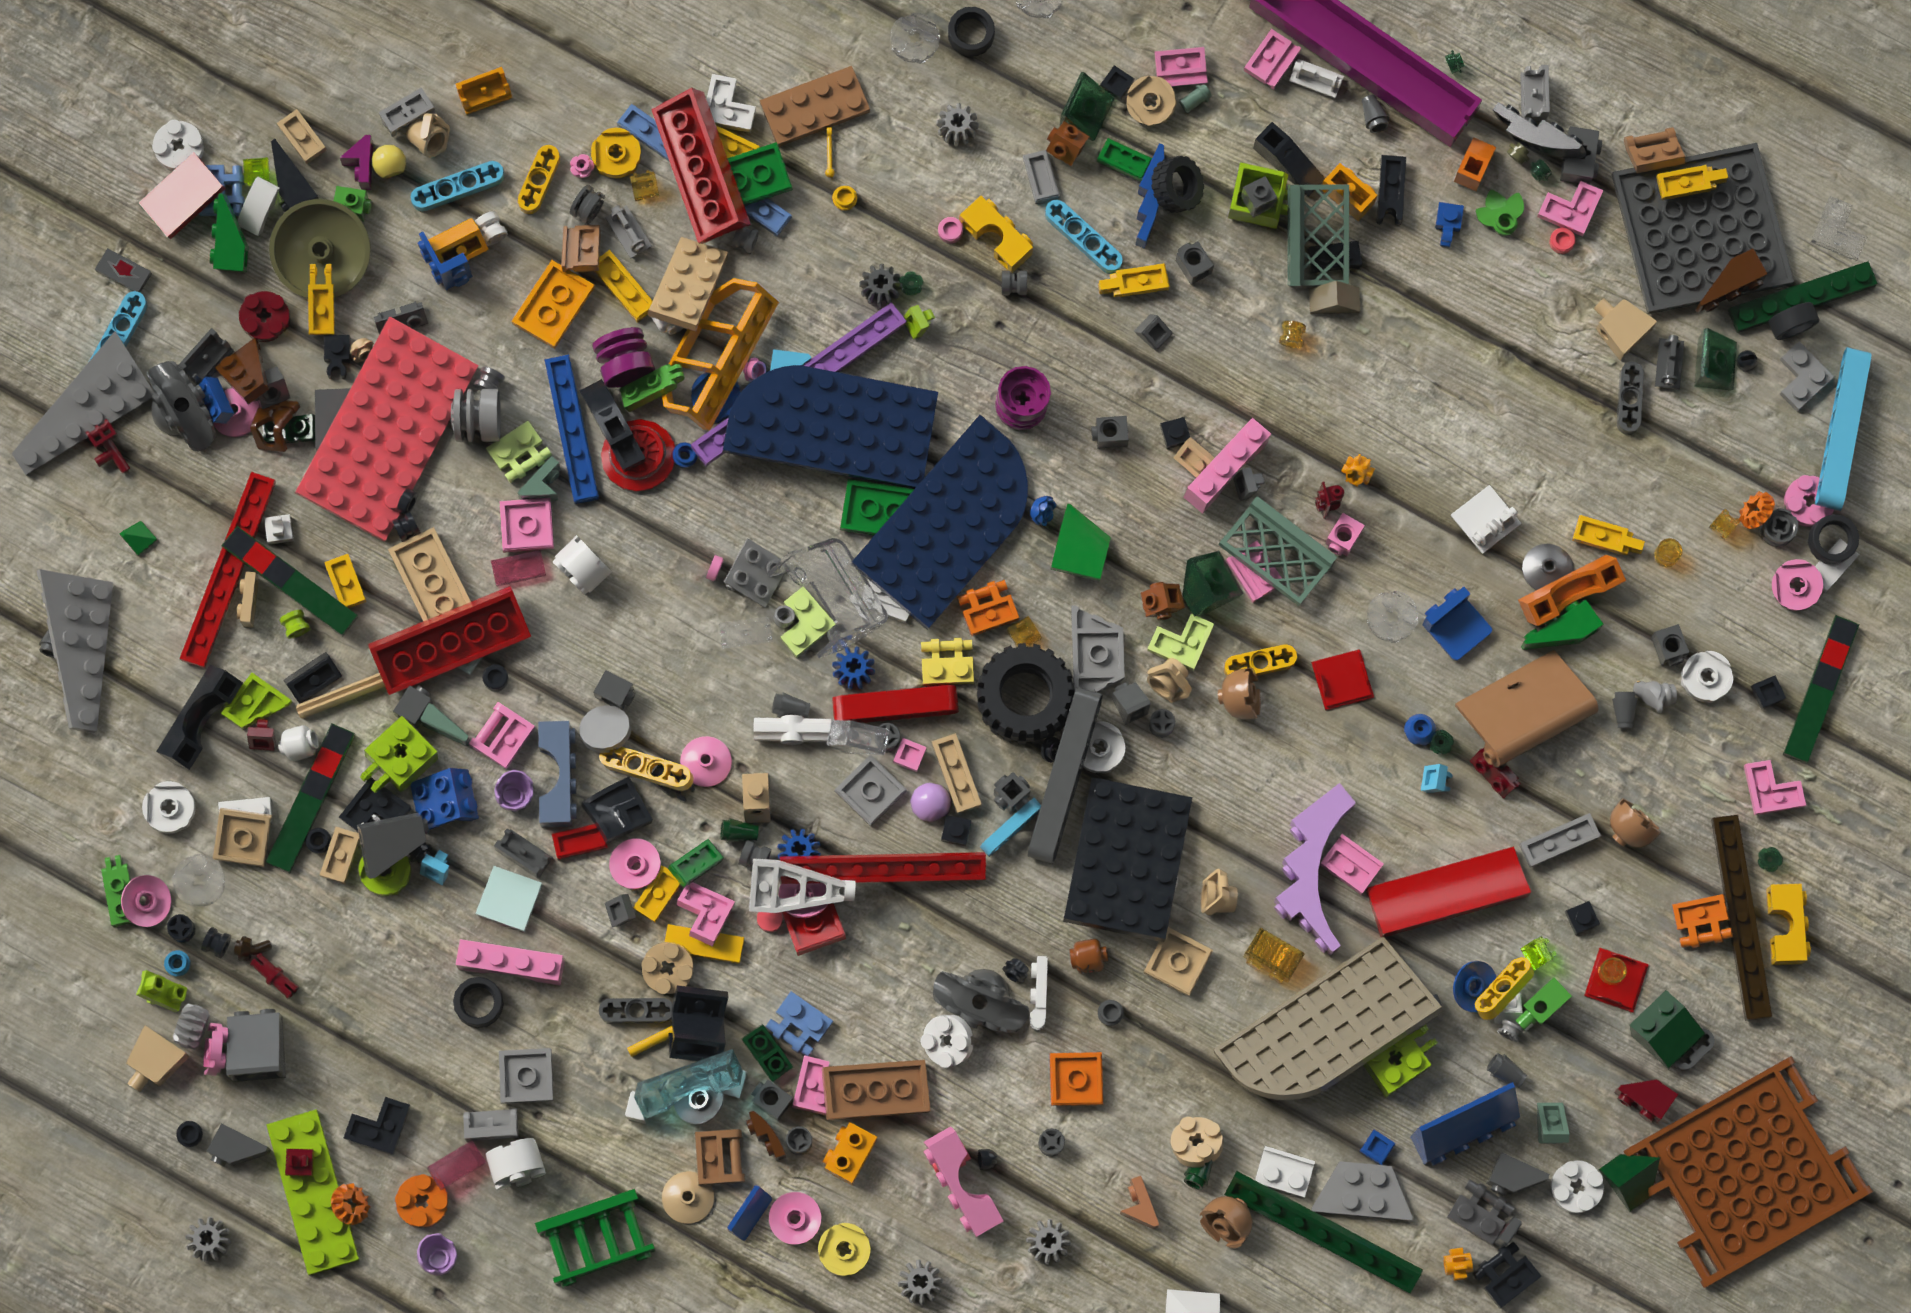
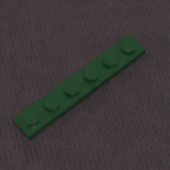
M1867 261L1731 307L1728 312L1736 332L1740 333L1766 324L1773 316L1798 304L1811 302L1816 307L1870 289L1878 283L1870 263Z

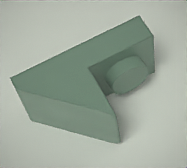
M551 456L517 492L520 500L551 498V501L558 500L557 494L546 485L548 482L552 484L560 475V464L555 458Z
M1537 1103L1539 1143H1569L1570 1134L1563 1103Z

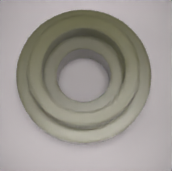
M1518 142L1516 145L1513 143L1509 145L1508 155L1520 165L1530 160L1527 156L1529 151Z

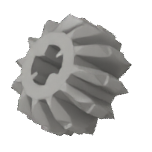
M957 103L956 109H953L949 104L947 112L940 111L939 116L941 119L937 120L936 125L940 127L938 130L939 136H945L946 143L953 139L954 145L958 146L959 140L967 144L968 137L975 138L976 132L974 130L979 128V123L975 121L977 114L970 113L971 107L967 106L963 110L961 109V103ZM958 122L959 125L962 123V126L957 127V124L953 126V123Z
M188 1003L184 1006L174 1030V1042L181 1047L195 1050L201 1043L210 1017L209 1011L196 1004Z
M208 1217L207 1224L205 1225L204 1220L199 1218V1228L194 1225L189 1226L195 1233L194 1235L187 1234L185 1236L187 1240L193 1241L186 1247L188 1250L196 1249L193 1253V1257L196 1259L202 1255V1260L208 1262L211 1254L212 1258L216 1261L219 1259L218 1250L223 1254L227 1253L222 1244H231L230 1239L223 1238L230 1231L228 1228L220 1230L224 1224L221 1220L217 1221L214 1225V1218ZM210 1233H213L211 1236L214 1240L211 1245L206 1243V1246H204V1235L210 1236Z
M1048 1219L1047 1228L1044 1227L1041 1221H1038L1037 1226L1040 1231L1032 1227L1029 1230L1036 1238H1026L1027 1243L1035 1244L1028 1249V1252L1038 1251L1035 1256L1036 1261H1039L1041 1256L1044 1255V1263L1046 1265L1050 1262V1256L1058 1263L1060 1259L1057 1252L1063 1256H1066L1068 1253L1061 1246L1067 1247L1071 1245V1241L1062 1240V1238L1069 1235L1068 1230L1059 1233L1058 1231L1061 1229L1062 1223L1059 1222L1054 1229L1052 1228V1219ZM1047 1235L1052 1236L1051 1240L1055 1239L1056 1244L1051 1245V1248H1045V1243L1043 1245L1041 1243V1240H1045Z
M916 1260V1269L910 1263L906 1264L910 1274L901 1271L900 1276L907 1279V1281H899L898 1286H907L908 1288L903 1290L901 1295L905 1297L911 1292L912 1295L909 1302L914 1303L916 1296L920 1297V1305H924V1296H927L931 1302L934 1301L931 1291L940 1294L941 1289L933 1284L943 1282V1279L940 1277L933 1278V1276L939 1273V1269L935 1268L929 1272L928 1270L931 1267L930 1261H927L925 1268H921V1260ZM917 1276L920 1279L925 1277L927 1279L925 1281L926 1287L923 1289L921 1286L915 1287L913 1283H916L914 1278Z

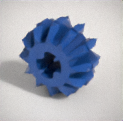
M857 646L854 649V653H851L849 647H846V656L837 653L836 658L839 661L832 663V667L838 669L833 672V677H841L838 681L840 686L848 682V690H852L853 683L857 684L858 689H862L861 681L870 684L871 679L868 675L875 674V669L871 668L874 665V659H867L868 651H864L860 655V649ZM852 664H857L855 673L850 672Z
M793 829L791 830V839L786 835L782 836V840L786 844H778L777 849L784 851L778 854V859L780 860V857L798 856L797 852H795L796 846L806 849V851L803 850L802 856H821V853L815 850L820 847V843L812 842L815 838L813 833L805 838V829H801L800 836H796V831Z

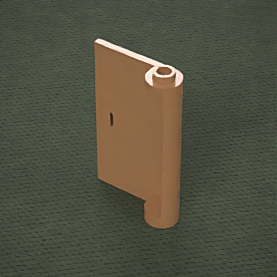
M1555 650L1455 703V707L1484 740L1485 751L1483 756L1489 765L1495 767L1507 763L1594 715L1599 710L1595 697Z

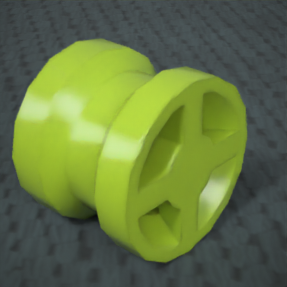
M302 609L291 611L279 619L281 625L286 628L285 634L288 639L302 636L311 629L309 624L304 621L305 614Z

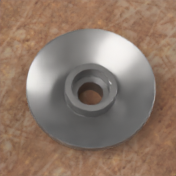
M1540 544L1533 547L1526 554L1522 564V572L1528 585L1534 590H1538L1573 572V564L1568 553L1561 547L1554 544ZM1550 562L1553 565V569L1547 570L1544 564Z
M704 1073L693 1074L685 1078L677 1087L674 1095V1107L677 1114L685 1122L694 1125L705 1124L714 1119L720 1112L724 1101V1092L721 1084L713 1076ZM705 1097V1102L699 1105V1100Z

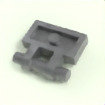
M1469 1180L1465 1189L1473 1193L1471 1198L1468 1199L1460 1195L1446 1218L1492 1245L1506 1223L1498 1218L1497 1215L1502 1211L1510 1216L1515 1207L1506 1202L1507 1199L1500 1195L1498 1197L1486 1189L1487 1186L1482 1183L1477 1184ZM1480 1198L1493 1205L1490 1212L1477 1205Z

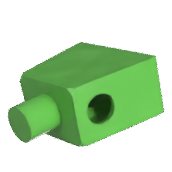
M1553 977L1523 1005L1526 1011L1515 1021L1525 1032L1536 1022L1541 1026L1572 996ZM1540 1002L1544 1003L1547 1007L1542 1013H1538L1535 1010V1006Z

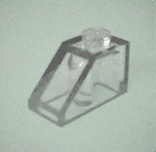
M832 720L827 745L846 754L885 755L890 730L855 721Z

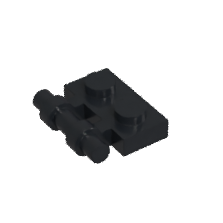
M1515 1242L1510 1243L1507 1247L1498 1249V1254L1489 1261L1484 1260L1479 1264L1480 1268L1472 1273L1478 1282L1485 1276L1490 1279L1491 1283L1484 1287V1290L1499 1309L1542 1277L1526 1255L1518 1262L1512 1256L1520 1250ZM1503 1262H1506L1510 1268L1498 1276L1494 1269Z

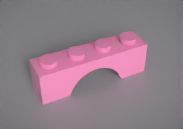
M1252 418L1187 487L1183 498L1203 514L1219 497L1237 472L1249 461H1252L1267 445L1271 433Z
M460 939L456 966L458 970L483 974H509L535 982L560 985L565 960L563 955Z
M950 1126L924 1141L927 1149L923 1152L930 1165L935 1163L939 1172L936 1173V1177L941 1186H947L951 1192L947 1197L955 1210L960 1209L963 1215L960 1221L966 1232L971 1231L977 1237L1002 1223L1003 1219L988 1194H971L961 1187L958 1175L959 1167L967 1152L956 1131Z

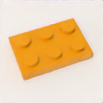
M551 260L516 313L512 324L555 349L595 286L570 270L563 272L561 265Z

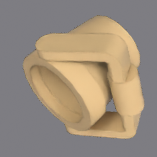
M424 114L423 120L417 119L410 124L406 136L423 155L433 158L446 151L450 127L437 114Z
M1169 658L1163 664L1150 668L1147 672L1149 675L1147 677L1149 686L1170 703L1189 697L1192 691L1191 686L1186 680L1189 673L1186 667L1178 660Z
M1216 869L1202 882L1201 912L1207 915L1233 913L1237 906V888L1229 886L1226 872Z

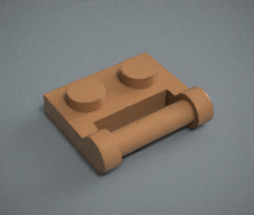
M1673 127L1666 128L1664 132L1633 137L1632 135L1624 137V145L1636 173L1685 164V155L1676 138ZM1667 141L1666 143H1662V144H1657V145L1642 147V148H1638V149L1636 148V147H1639V146H1644V145H1649V144H1654V143H1659V142Z
M741 1129L695 1132L698 1185L745 1182V1174H742ZM722 1139H729L732 1174L724 1175Z

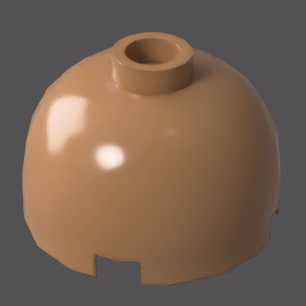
M1253 668L1239 669L1230 673L1224 679L1222 689L1218 690L1219 703L1224 704L1226 711L1237 719L1258 718L1257 715H1260V689H1256L1253 683L1258 681Z
M1622 798L1611 812L1610 826L1615 832L1612 837L1623 847L1626 844L1635 848L1649 845L1661 834V831L1658 830L1659 827L1641 810L1632 809L1631 807L1634 804Z
M1220 1196L1209 1202L1200 1212L1199 1216H1203L1200 1223L1204 1230L1217 1242L1220 1241V1237L1228 1242L1227 1247L1239 1248L1251 1233L1253 1220L1247 1204L1239 1198Z

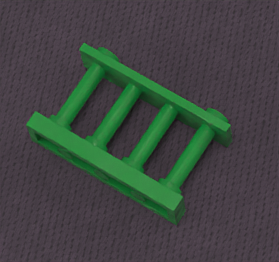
M635 1189L535 1223L538 1234L540 1236L545 1235V1238H549L560 1272V1276L553 1278L555 1285L561 1284L562 1288L577 1283L576 1278L634 1258L638 1262L652 1257L651 1252L656 1251L653 1243L645 1246L633 1210L635 1207L634 1203L639 1202ZM620 1209V1212L624 1213L635 1246V1250L620 1254L608 1218L610 1216L609 1212ZM593 1217L596 1221H599L610 1254L609 1259L595 1263L583 1226L585 1225L584 1220ZM567 1226L574 1230L586 1266L572 1272L570 1271L558 1235L560 1233L559 1229Z

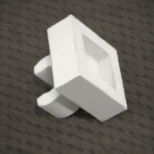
M290 514L264 518L268 545L294 541Z

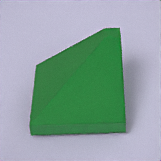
M142 521L119 533L137 556L157 541V538Z

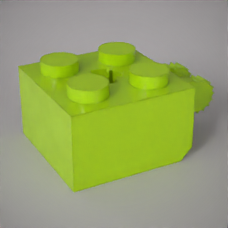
M1240 162L1228 218L1277 229L1280 214L1287 215V205L1282 203L1283 200H1288V190L1285 189L1289 174ZM1266 176L1277 196L1276 205L1274 208L1253 218L1241 197L1243 187Z
M401 716L364 750L365 757L372 764L361 774L360 778L365 782L379 770L383 776L372 785L371 789L374 793L381 790L389 781L402 792L438 760V752ZM400 751L406 752V756L402 758L400 755V757L397 758V753Z
M1426 1025L1411 1035L1409 1034L1363 1065L1386 1098L1430 1068L1431 1063L1424 1053L1438 1044V1041L1435 1038L1430 1039L1420 1048L1415 1042V1039L1423 1036L1429 1030ZM1390 1055H1396L1399 1058V1065L1395 1066V1062L1393 1064L1389 1063Z

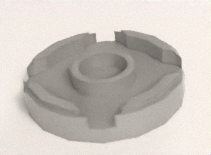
M609 705L599 706L589 711L583 717L579 727L580 736L585 746L598 753H608L612 749L616 748L617 750L627 742L631 733V725L626 713L616 706Z

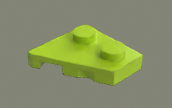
M251 673L242 684L231 704L227 705L221 714L241 729H245L257 723L258 719H264L290 706L292 700L254 673Z

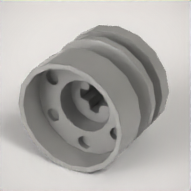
M455 389L451 404V426L456 442H463L464 431H467L468 441L473 442L475 430H480L483 442H500L501 402L499 389H482L479 400H475L472 389L467 390L466 400L463 398L462 389Z

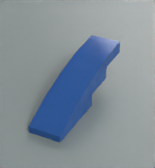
M1159 143L1138 189V194L1145 198L1137 214V220L1143 222V225L1137 235L1135 245L1145 249L1153 229L1159 207L1158 201L1153 195L1151 177L1157 164L1164 160V145Z

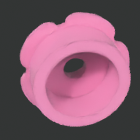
M580 154L579 157H573L570 162V171L576 177L586 178L594 170V163L588 155Z
M750 358L743 368L745 379L752 382L757 377L766 373L765 364L758 361V358Z

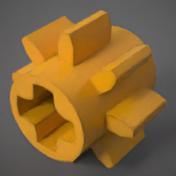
M1361 454L1354 459L1349 456L1341 470L1342 473L1346 474L1345 481L1356 487L1362 483L1367 485L1375 471V468L1370 467L1371 459H1367L1361 456Z
M1463 1247L1450 1249L1449 1255L1443 1256L1446 1276L1453 1275L1454 1281L1466 1279L1467 1273L1473 1272L1471 1254L1463 1253Z

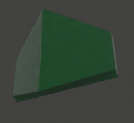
M1619 1154L1598 1170L1627 1210L1631 1212L1651 1197L1648 1191L1655 1183L1661 1157Z

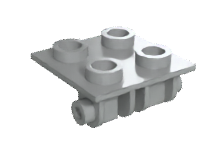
M747 538L724 583L727 584L726 588L729 590H737L766 608L789 564Z

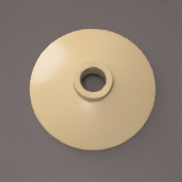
M686 1171L678 1173L671 1177L664 1186L662 1192L663 1207L666 1213L679 1223L693 1224L699 1222L710 1213L713 1207V1188L711 1185H698V1174L696 1172ZM685 1192L692 1193L693 1198L690 1201L683 1199Z

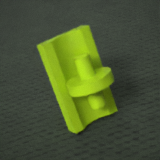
M148 970L142 971V980L136 995L146 999L147 1003L151 1005L157 1004L170 1011L178 1012L181 1003L185 1000L187 987L174 983Z

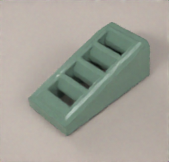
M428 703L420 719L422 725L466 747L469 746V736L433 704Z

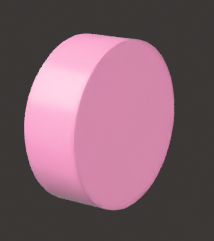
M947 217L940 222L938 235L946 243H956L963 235V225L957 218Z
M714 556L706 579L716 580L724 561L722 557Z

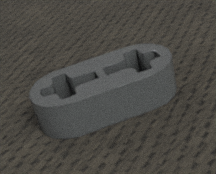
M1702 1029L1708 1038L1706 1040L1708 1046L1702 1045L1697 1050L1692 1047L1690 1051L1693 1054L1687 1059L1689 1065L1685 1062L1680 1064L1677 1061L1673 1066L1680 1071L1692 1068L1714 1046L1715 1039L1712 1032Z

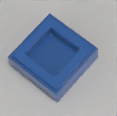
M1373 1129L1359 1152L1378 1165H1382L1396 1143Z

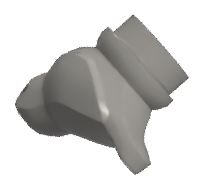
M1637 681L1633 686L1635 695L1642 698L1647 705L1655 708L1658 713H1662L1663 706L1668 707L1677 701V691L1674 684H1659L1656 681Z

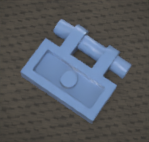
M206 165L224 187L225 185H232V196L227 197L235 216H239L245 202V197L242 196V185L245 184L242 166H232V174H225L224 165ZM214 200L199 213L200 216H217L213 212Z
M791 991L776 1011V1014L783 1018L782 1022L778 1024L773 1019H770L766 1028L772 1031V1035L778 1040L782 1038L792 1046L791 1049L799 1053L800 1051L804 1055L809 1056L814 1048L806 1042L809 1038H812L819 1043L832 1025L833 1020ZM792 1024L803 1033L797 1037L787 1029Z

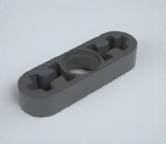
M1637 362L1626 363L1619 374L1617 428L1625 435L1634 434L1641 424L1644 370ZM1629 369H1633V372L1638 374L1633 379V386H1628L1630 376L1625 374L1628 373ZM1627 392H1632L1636 395L1637 402L1635 404H1627L1623 399V395ZM1628 411H1632L1631 421L1635 422L1631 428L1627 427V423L1622 422L1626 420Z
M610 998L600 1004L599 1015L604 1022L610 1024L666 1023L672 1019V1002L666 998ZM652 1003V1009H659L660 1004H665L666 1008L670 1009V1012H666L665 1017H660L658 1012H651L652 1018H647L649 1013L647 1004ZM610 1004L613 1005L614 1009H622L621 1004H626V1018H621L622 1013H613V1017L609 1018L608 1014L603 1013V1011L608 1009ZM633 1004H640L644 1007V1013L641 1017L634 1018L629 1014V1009Z

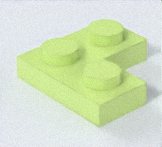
M804 586L784 601L785 606L793 609L795 618L799 622L784 633L780 639L794 656L798 658L835 628L836 624Z
M1191 614L1181 636L1157 626L1147 651L1167 660L1174 658L1187 669L1194 671L1214 623Z

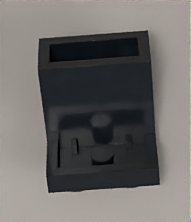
M677 985L671 1010L673 1033L668 1035L669 1058L721 1064L726 1045L723 1018L729 998L727 991Z

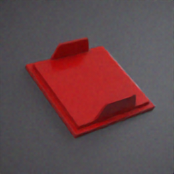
M1360 649L1311 662L1325 710L1374 698Z
M1599 948L1584 996L1633 1013L1649 964Z

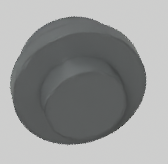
M1106 1000L1100 1004L1098 1018L1103 1024L1114 1026L1123 1018L1124 1012L1119 1002Z

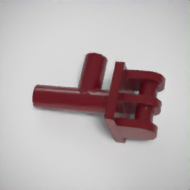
M105 419L104 424L101 426L96 425L94 426L95 430L85 433L96 449L104 446L107 450L94 458L98 466L101 467L113 459L123 474L131 468L112 441L118 435L109 421ZM110 429L111 433L105 436L104 432ZM100 435L102 439L96 442L94 439Z

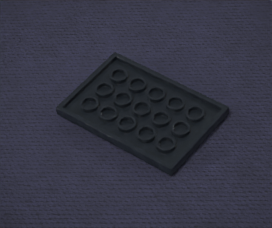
M1092 777L1063 922L1165 942L1193 797Z

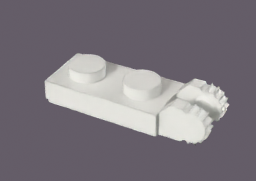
M1037 956V962L1031 964V978H1036V989L1031 988L1030 1004H1035V1009L1030 1013V1026L1037 1031L1043 1029L1046 1022L1048 960L1046 956Z

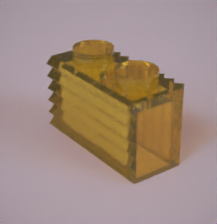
M1259 928L1243 957L1247 959V965L1256 970L1263 968L1269 972L1268 976L1272 980L1282 984L1283 981L1287 983L1290 981L1305 953L1263 928Z

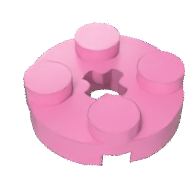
M1803 475L1793 481L1785 492L1784 506L1786 505V509L1791 511V514L1797 518L1801 526L1811 527L1823 517L1832 515L1834 509L1814 504L1810 507L1806 506L1807 501L1803 499L1804 496H1813L1814 501L1816 500L1819 477Z
M1795 559L1787 561L1777 569L1773 576L1772 591L1774 597L1781 606L1790 610L1801 611L1808 609L1818 602L1823 592L1822 575L1814 565L1805 560ZM1795 578H1800L1802 583L1805 582V587L1801 588V592H1795V588H1790V584L1794 583Z
M210 1023L207 1031H212L211 1038L205 1039L203 1067H208L204 1071V1075L216 1076L217 1073H220L221 1069L225 1068L226 1053H222L223 1043L227 1042L228 1028L222 1027V1024Z

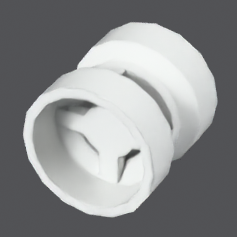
M495 211L485 213L475 220V224L482 232L487 246L502 241L508 235L505 227L500 225V218Z

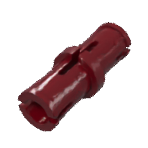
M259 953L256 956L257 960L254 958L250 966L266 978L267 984L274 985L287 999H290L293 996L292 992L295 994L299 986L283 974L282 968L275 967L262 953Z

